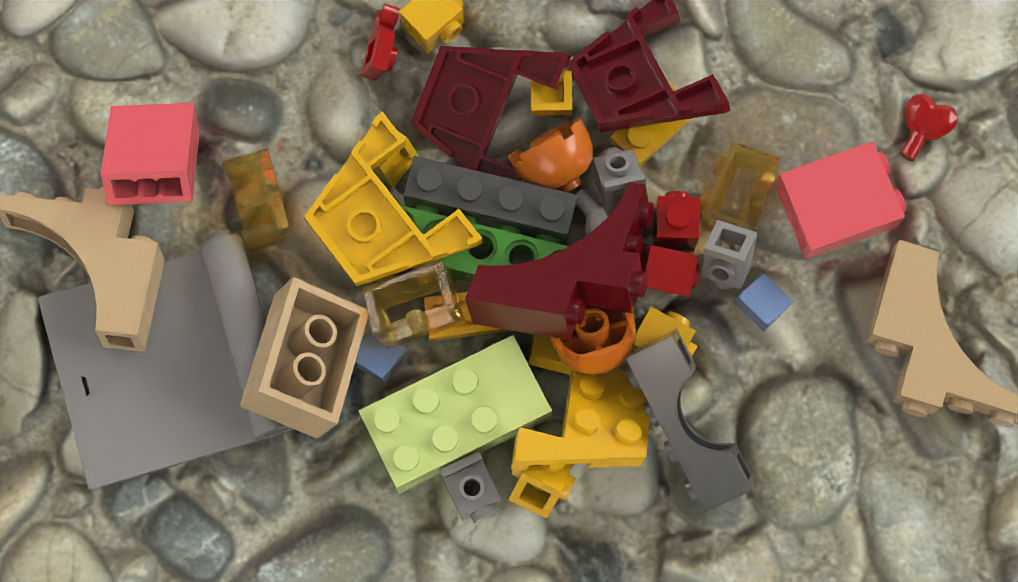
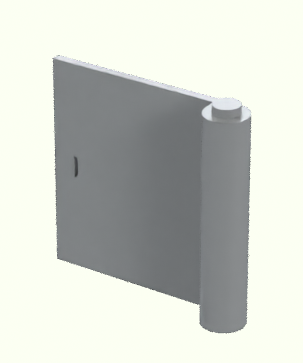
M230 230L213 232L206 237L207 242L201 245L200 252L164 262L145 352L105 348L102 346L95 332L97 307L92 282L38 297L90 491L275 437L293 430V428L239 407L266 322L240 235L231 234Z

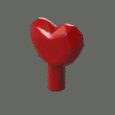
M924 93L912 96L907 102L905 110L906 125L911 134L900 155L909 161H914L925 141L937 140L955 129L958 121L955 108L948 105H936L934 100Z

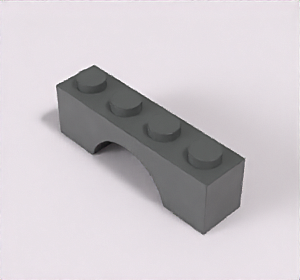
M414 156L403 196L406 207L415 208L416 204L428 205L438 209L439 215L447 217L460 209L464 215L513 226L519 229L520 233L524 236L536 238L537 234H545L561 240V245L566 246L578 195Z
M675 329L632 350L631 354L626 357L628 362L625 365L626 374L635 389L641 387L648 401L644 404L651 423L655 427L661 426L667 438L664 446L670 460L674 465L680 463L687 476V479L684 480V486L690 499L694 503L700 502L704 511L707 512L751 492L755 480L737 444L714 442L700 436L690 427L684 417L681 407V392L683 385L693 374L696 365L678 330Z

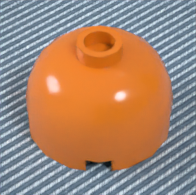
M579 117L575 119L572 125L570 121H567L530 140V149L521 152L520 148L508 155L513 168L523 182L569 192L582 184L579 176L590 167L593 159V145L588 131Z
M586 306L584 320L581 324H576L571 340L550 337L552 345L562 362L573 370L589 375L606 374L618 368L632 352L636 342L634 313Z

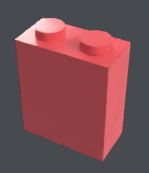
M194 103L111 106L101 168V178L108 205L193 202L199 143V128Z
M874 141L779 175L775 188L805 260L897 228L905 218L906 204L898 189H893L888 177L890 174L888 160L882 151H877Z

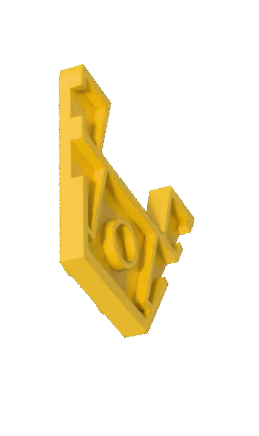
M383 112L376 116L366 135L361 141L357 142L350 152L351 155L340 171L334 174L304 216L306 223L356 287L476 247L482 243V237L460 209L456 210L427 233L422 234L373 172L375 167L406 146L405 139Z
M532 334L528 365L570 376L562 435L557 437L520 427L515 438L511 469L527 470L529 465H547L548 469H563L565 464L587 463L589 468L641 466L646 458L650 419L644 407V404L648 401L641 387L635 389L629 381L626 372L619 368L606 374L589 375L579 373L562 362L552 345L550 337Z

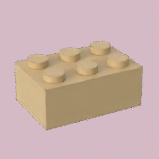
M293 277L274 294L239 407L314 438H319L335 427L340 418L370 310Z

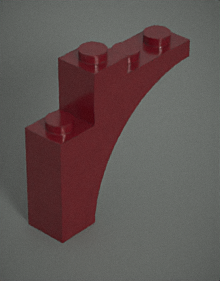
M629 182L624 195L610 215L595 230L568 248L552 255L520 264L503 266L478 265L465 297L472 323L571 340L576 324H581L584 320L586 306L633 313L637 298H643L648 282L647 272L642 271L640 262L643 246L642 233L644 227L649 228L651 226L654 216V204L648 201L646 184Z

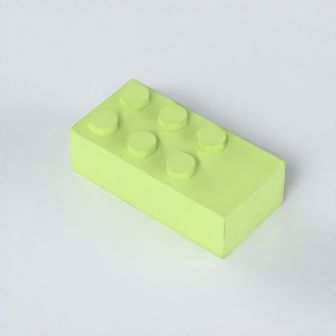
M514 335L359 410V413L398 494L439 475L440 469L477 451L481 454L515 437L520 427L531 429L550 420L552 410Z

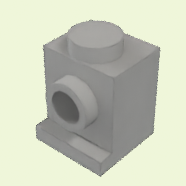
M612 147L604 150L599 157L593 158L594 182L605 213L608 216L624 195L614 196V191L626 189L629 182L646 184V177L641 172L633 149L622 151L620 148Z
M717 220L703 249V254L705 255L701 277L712 280V283L720 289H730L733 287L741 289L752 266L758 233ZM724 240L742 247L739 252L722 247V241Z
M479 451L440 469V475L462 521L471 517L473 523H477L497 512L494 506L501 503V498ZM470 481L477 482L481 487L480 492L476 496H468L464 492L466 483Z

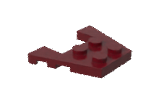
M651 0L641 9L635 7L625 16L626 21L611 34L606 31L568 63L569 70L572 71V77L600 132L724 114L731 111L729 101L714 74L673 91L645 41V37L681 22L679 12L672 0Z
M440 46L410 123L463 168L522 181L513 166L487 156V151L517 76L520 75L558 91L571 55L564 52Z

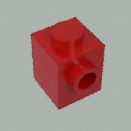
M669 191L665 193V196H658L654 207L653 245L674 250L694 251L699 240L700 197H690V194L684 191Z
M643 243L640 262L642 271L647 272L648 275L647 288L689 297L691 288L696 287L700 276V265L697 264L699 255Z

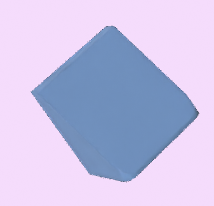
M763 273L736 298L734 304L764 332L793 304V301Z
M371 326L362 337L354 366L385 384L407 348Z

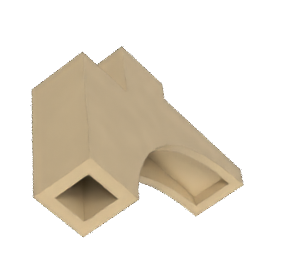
M104 187L100 189L85 188L82 203L68 197H57L55 200L37 198L32 194L18 192L14 195L0 194V218L6 228L26 231L53 242L69 253L86 271L95 292L97 307L95 332L102 346L105 348L145 352L165 259L158 242L144 236H132L128 239L134 214L132 205H108Z
M899 239L890 251L865 343L875 345L874 350L883 355L898 357L900 353L905 355L892 402L903 405V412L917 417H927L928 413L933 415L942 408L945 401L948 402L947 407L959 413L972 414L974 410L989 415V421L1001 426L1013 427L1015 423L1018 424V395L1001 387L979 370L962 351L947 325L938 294L937 267L940 252Z

